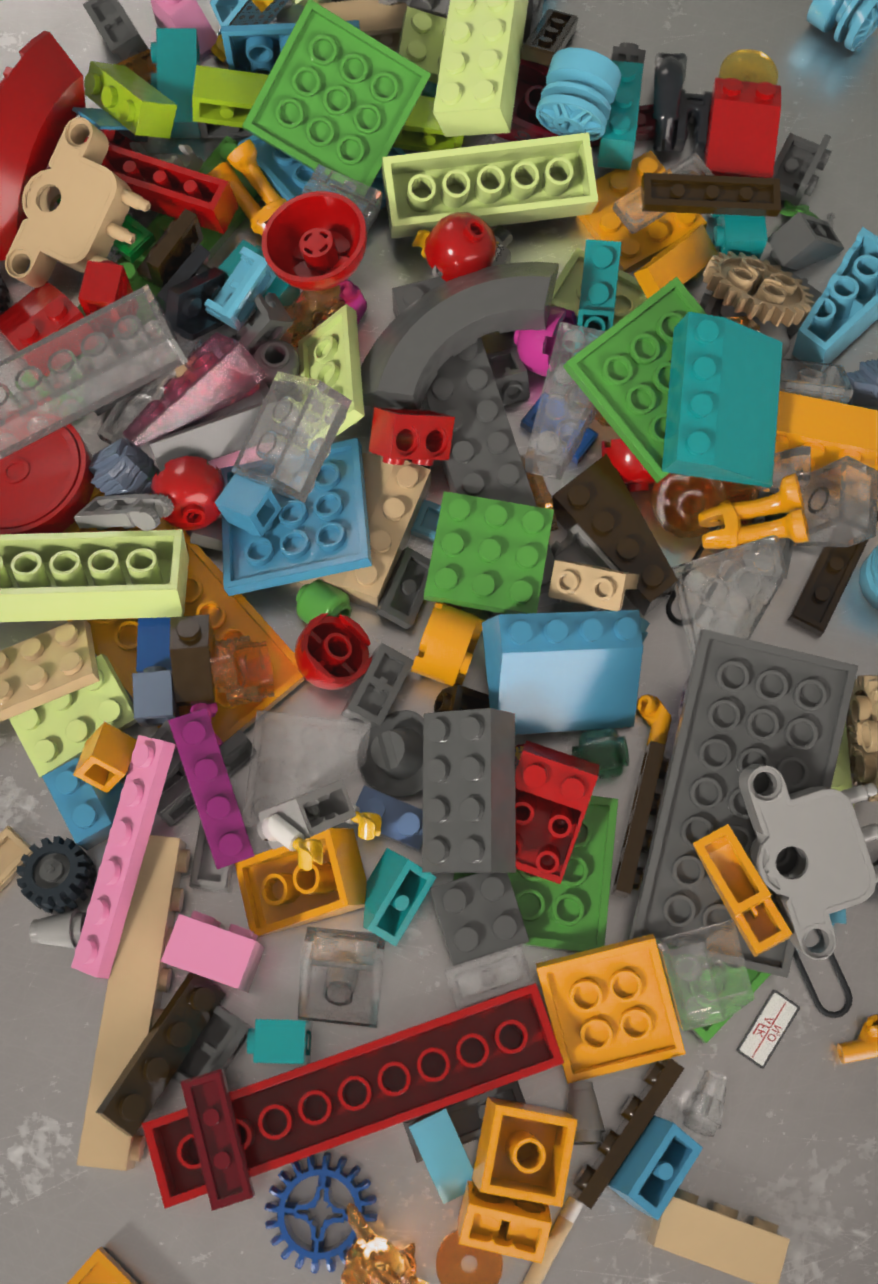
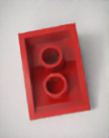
M715 78L708 119L704 175L773 178L781 113V85H773L769 82L740 81L736 78Z
M49 282L33 289L0 315V333L44 382L99 339L82 312L63 292Z

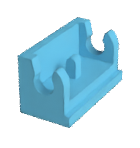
M243 247L239 252L242 255L240 257L241 261L213 301L207 299L204 303L207 313L238 332L256 307L255 297L259 293L263 296L277 276L271 270L264 257L246 247Z

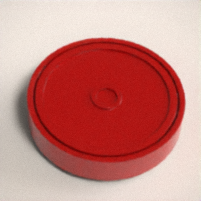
M21 409L0 414V534L62 533L75 522V515L91 499L95 484L91 483L94 475L89 471L90 462L93 459L77 430L67 420L54 413L38 409Z

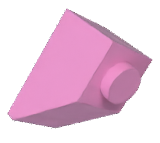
M150 0L156 23L160 28H196L200 45V60L212 53L211 48L216 43L218 37L196 0Z

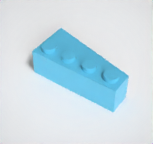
M864 227L858 233L856 241L845 254L838 270L832 275L823 294L818 298L798 330L792 355L817 374H820L878 319V237Z

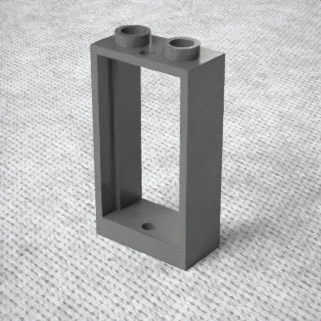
M259 381L255 384L247 385L145 420L143 423L151 450L161 472L165 469L164 464L172 459L183 456H196L207 459L208 462L285 435L287 432L283 422L289 420V417L276 388L270 390L266 382Z

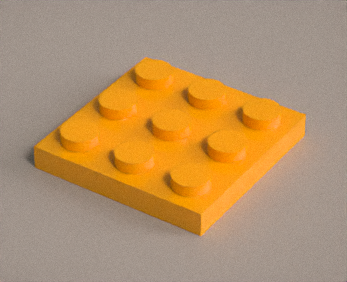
M651 150L632 160L630 170L615 169L596 180L598 203L592 214L577 216L595 240L622 242L619 269L628 274L650 262L652 257L698 225L703 224L705 229L708 225L701 214L642 211L641 179L643 174H669Z
M654 934L536 963L553 1032L564 1060L562 1065L567 1084L686 1054Z

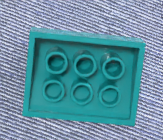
M688 312L674 327L662 472L768 488L772 486L783 342L725 317Z

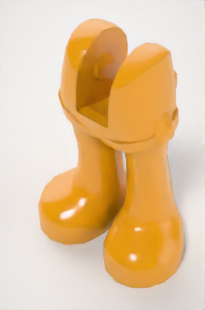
M248 139L228 155L227 160L229 163L226 161L219 164L207 175L229 182L239 207L251 222V229L254 233L262 236L265 225L271 215L287 201L279 195L263 174L257 163V149L253 142ZM231 165L245 176L266 203L263 208L251 196Z
M796 473L783 477L779 491L775 494L755 500L734 503L726 500L715 507L700 512L698 514V522L701 527L725 525V528L708 532L701 537L704 549L729 548L731 550L739 548L741 544L777 538H789L795 543L809 542V528ZM789 513L785 517L746 526L741 525L743 520Z

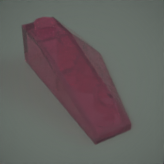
M216 332L183 363L187 368L184 374L176 379L170 378L163 386L165 396L161 400H154L147 404L122 435L136 447L231 405L244 397L251 396L260 388V382L267 374L241 342Z

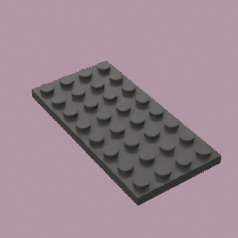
M706 629L700 630L629 939L654 934L657 947L788 978L795 949L790 938L754 957L715 889L693 843L729 824L749 857L751 845L756 836L739 787V777L744 768L751 764H762L777 769L784 778L789 794L816 786L831 788L858 665ZM765 772L757 774L753 781L755 791L760 794L765 792L769 786V778ZM793 846L786 847L777 855L776 867L780 874L792 871L797 864V852ZM768 889L772 895V901L781 914L774 891Z

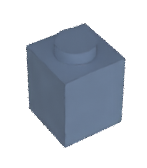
M161 666L144 668L142 673H132L134 719L141 727L160 726L166 720L179 716V706H176L171 670Z

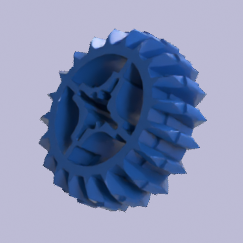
M331 1152L324 1153L322 1165H317L315 1154L307 1157L308 1168L304 1169L299 1160L292 1162V1168L296 1174L294 1177L285 1170L278 1174L280 1180L286 1185L285 1188L279 1185H272L269 1189L272 1195L280 1198L279 1202L271 1201L265 1204L266 1211L277 1212L276 1218H271L265 1222L266 1229L276 1227L280 1229V1233L270 1240L271 1244L275 1246L283 1240L287 1242L288 1246L281 1253V1257L284 1260L289 1258L293 1250L300 1254L295 1261V1268L297 1269L302 1268L306 1257L311 1258L310 1268L312 1273H318L322 1259H326L328 1271L334 1272L336 1270L335 1256L338 1255L345 1266L350 1265L352 1259L347 1249L351 1247L358 1254L364 1252L365 1247L357 1237L360 1235L366 1239H371L374 1231L364 1226L363 1223L364 1221H377L378 1214L374 1211H365V1206L372 1205L377 1201L376 1195L370 1194L363 1197L362 1191L371 1185L370 1179L366 1178L357 1184L354 1178L361 1171V1167L355 1165L349 1174L343 1170L347 1163V1157L345 1156L340 1157L336 1167L331 1166ZM319 1175L318 1186L316 1187L313 1199L299 1202L289 1201L293 1190L301 1181ZM331 1177L347 1187L353 1197L355 1208L339 1204L333 1199ZM324 1189L323 1201L328 1203L326 1208L331 1206L334 1215H328L325 1218L319 1233V1222L315 1220L317 1215L312 1217L309 1208H315L318 1205ZM288 1215L305 1220L311 1228V1245L302 1241L295 1234L290 1225ZM344 1221L355 1222L352 1231L345 1239L333 1246L324 1247L327 1229L331 1224L344 1223Z

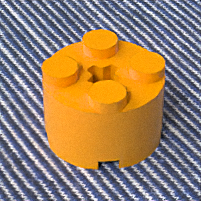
M436 602L422 636L419 653L415 656L411 672L452 687L458 684L462 685L482 632V622L485 620L469 612Z

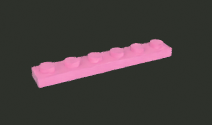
M138 735L71 968L97 978L109 979L175 749L176 744Z

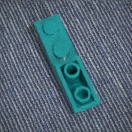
M586 239L574 355L613 326L622 242Z

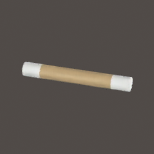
M569 1195L550 1230L542 1263L533 1262L522 1284H541L581 1211L583 1203Z

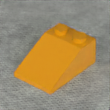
M329 828L307 838L320 840L323 845V864L320 865L312 861V869L308 871L299 868L298 851H290L285 846L270 849L256 854L254 857L234 863L249 930L253 931L258 937H262L365 907L367 880L353 828Z

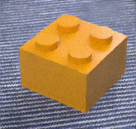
M487 1096L472 1182L483 1193L562 1207L577 1119L566 1111Z

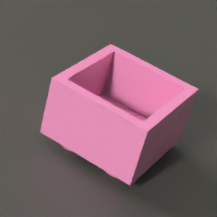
M193 911L191 917L179 914L161 962L248 993L265 949L264 946L257 942L258 935L254 934L251 930L234 924H230L228 931L221 929V922L197 911Z

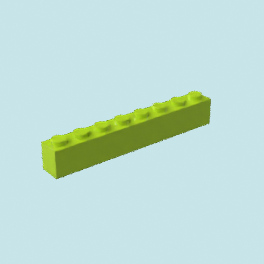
M196 65L192 95L193 121L243 128L242 125L269 75ZM420 96L392 148L420 152L462 148L464 136L445 137L433 114L435 98Z

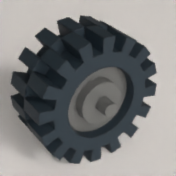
M54 836L53 843L48 838H44L41 840L43 846L41 848L33 844L29 847L33 854L30 857L23 854L20 859L26 864L25 867H17L16 873L22 877L16 879L17 885L22 889L21 893L40 910L42 908L47 913L52 914L53 909L57 913L66 912V905L72 910L77 908L78 905L75 900L80 897L85 901L88 895L84 892V889L92 890L94 887V883L89 879L96 877V871L92 868V865H94L92 859L79 845L69 838L64 840L61 836Z

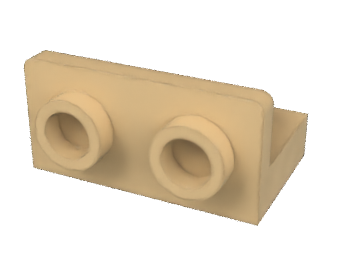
M555 560L548 595L554 599L611 611H620L623 605L625 590L637 589L639 574L574 561Z

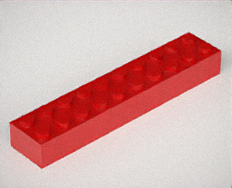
M534 983L229 1093L250 1176L254 1177L564 1064V1060L537 984ZM187 1108L142 1123L164 1208L166 1209L207 1194Z

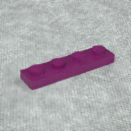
M203 708L169 719L168 723L216 869L218 870L254 857L255 855L207 709Z

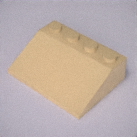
M362 453L372 566L303 580L298 583L305 585L320 579L346 592L349 595L350 602L376 611L401 552L406 548L411 536L412 526L424 499L426 500L431 488V469L406 460L404 465L387 464L382 462L383 456Z

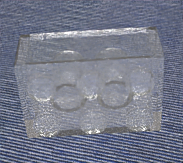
M277 371L231 472L269 487L273 493L305 503L315 486V480L324 460L330 454L331 445L336 434L346 419L352 400L320 380Z

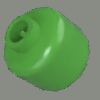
M320 579L303 585L296 596L297 615L299 619L307 624L310 620L323 613H329L327 616L338 617L340 614L349 618L351 616L352 609L350 607L349 595L338 587Z

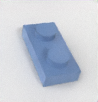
M364 785L355 804L360 808L359 812L379 814L382 819L380 836L420 852L423 844V810Z

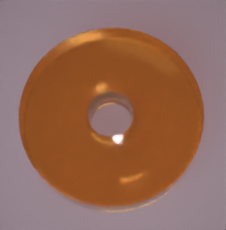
M458 1228L450 1232L442 1240L436 1254V1272L441 1284L499 1283L503 1270L501 1254L458 1244ZM467 1255L474 1256L477 1260V1265L472 1271H466L461 1266L462 1259Z

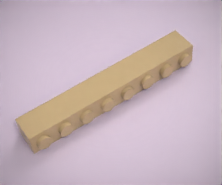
M149 836L108 979L76 1164L79 1166L127 1171L135 1168V1161L140 1162L143 1156L145 1136L140 1135L141 1126L134 1137L127 1136L97 1114L96 1111L164 1011V1009H160L162 994L169 991L172 970L167 968V964L161 962V959L173 931L175 913L181 912L183 907L184 889L180 888L181 875L188 872L191 857L190 850L186 849V843L180 838Z

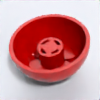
M315 191L298 195L281 205L269 218L262 235V252L271 270L287 284L307 291H323L334 288L353 275L364 257L367 245V229L364 216L353 201L338 193Z

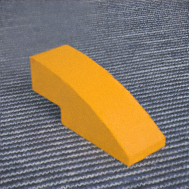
M700 224L652 257L650 262L633 274L648 299L675 277L682 284H685L708 264L712 256L717 255L718 252L703 224Z
M729 824L693 843L715 889L754 957L792 936L791 930L771 899L770 891Z

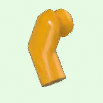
M645 694L638 699L637 709L650 727L646 745L648 746L650 741L666 745L672 721L671 714L657 697Z
M873 1014L867 1018L857 1040L837 1044L838 1056L843 1064L878 1056V1014Z

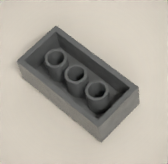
M493 708L424 713L422 872L516 873L515 713Z

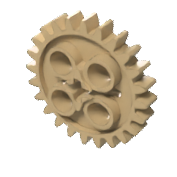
M728 251L727 255L719 252L718 256H712L703 273V282L707 283L706 289L715 291L713 294L714 298L724 299L722 303L724 306L732 305L735 307V313L744 312L747 314L748 319L757 317L762 324L770 321L776 327L779 326L780 322L786 327H790L791 323L799 326L800 322H804L815 303L812 301L814 295L808 293L810 288L802 286L803 281L801 279L792 278V272H784L781 270L782 266H772L768 259L761 261L756 255L750 257L740 252L737 256L731 251Z
M861 675L855 679L846 718L851 774H854V786L874 783L878 789V675ZM878 793L867 800L869 802L878 801Z

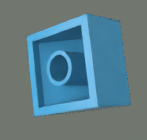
M79 756L43 775L42 778L75 843L85 850H89L109 838V832L124 785L119 781L108 793H105L74 776Z

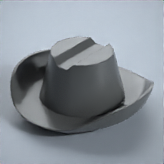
M410 710L390 713L386 715L381 727L375 726L370 728L362 738L357 754L358 767L363 778L372 788L394 797L410 796L423 789V717L420 714Z

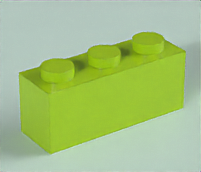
M90 61L89 71L84 80V93L89 99L134 135L170 138L177 104L125 65Z

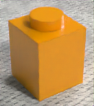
M104 722L86 741L73 775L108 793L126 775L137 739Z

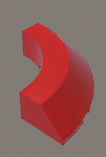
M43 31L31 39L19 51L22 58L14 68L7 66L2 73L4 78L0 83V261L6 260V256L22 221L28 219L22 204V196L26 184L35 174L47 169L52 153L65 126L78 115L72 111L73 107L86 108L83 75L48 31Z

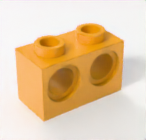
M467 1181L458 1216V1244L542 1263L552 1225L549 1205L483 1193L477 1189L472 1181Z

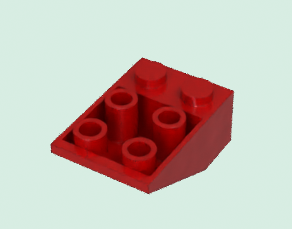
M526 740L515 771L516 869L561 884L598 779L600 765Z

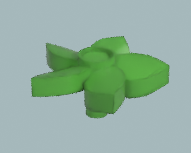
M787 200L783 204L785 208H782L780 214L793 217L798 212L818 218L809 211V206L801 204L795 207Z

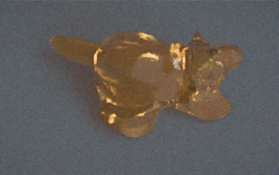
M340 285L323 291L303 290L300 297L293 304L283 306L294 322L285 332V334L293 333L291 340L293 347L298 348V342L315 329L320 321H325L345 305V301L340 298Z
M349 1203L346 1208L348 1222L355 1232L357 1240L346 1253L341 1283L428 1284L427 1281L416 1276L415 1244L410 1243L405 1249L399 1250L388 1239L374 1234L356 1205Z

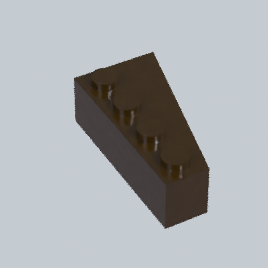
M605 454L552 496L550 509L554 510L553 517L567 532L578 524L619 571L639 574L637 589H626L625 596L645 616L671 595L678 579L619 472L612 465L608 455Z

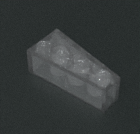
M560 322L525 456V472L561 480L586 430L598 412L563 366L569 359L606 331Z

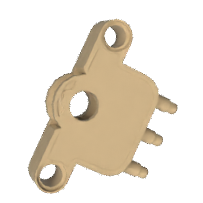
M73 118L67 123L49 161L51 169L35 174L24 188L22 204L28 219H24L6 256L5 269L10 276L30 287L38 288L46 284L57 261L78 272L84 273L88 260L96 262L109 260L107 257L115 239L128 244H133L136 240L134 233L122 227L130 207L144 212L149 211L151 207L148 200L132 192L125 181L101 165L108 151V138L85 118ZM61 198L60 204L53 210L55 202Z

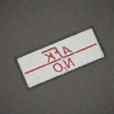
M774 989L738 1046L737 1052L761 1069H764L800 1010V1006Z

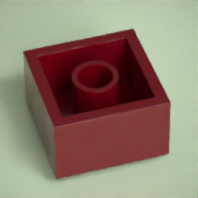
M520 59L510 133L493 135L510 142L559 136L542 126L536 118V108L541 100V92L547 85L548 67Z

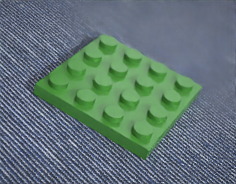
M308 0L242 127L244 130L364 200L382 167V157L389 155L429 81L431 73L316 2Z
M677 277L574 355L563 366L656 483L669 474L662 472L674 327L688 312L707 314Z
M591 796L561 884L516 869V873H508L530 941L523 945L578 953L605 946L618 799ZM454 873L453 881L477 873Z

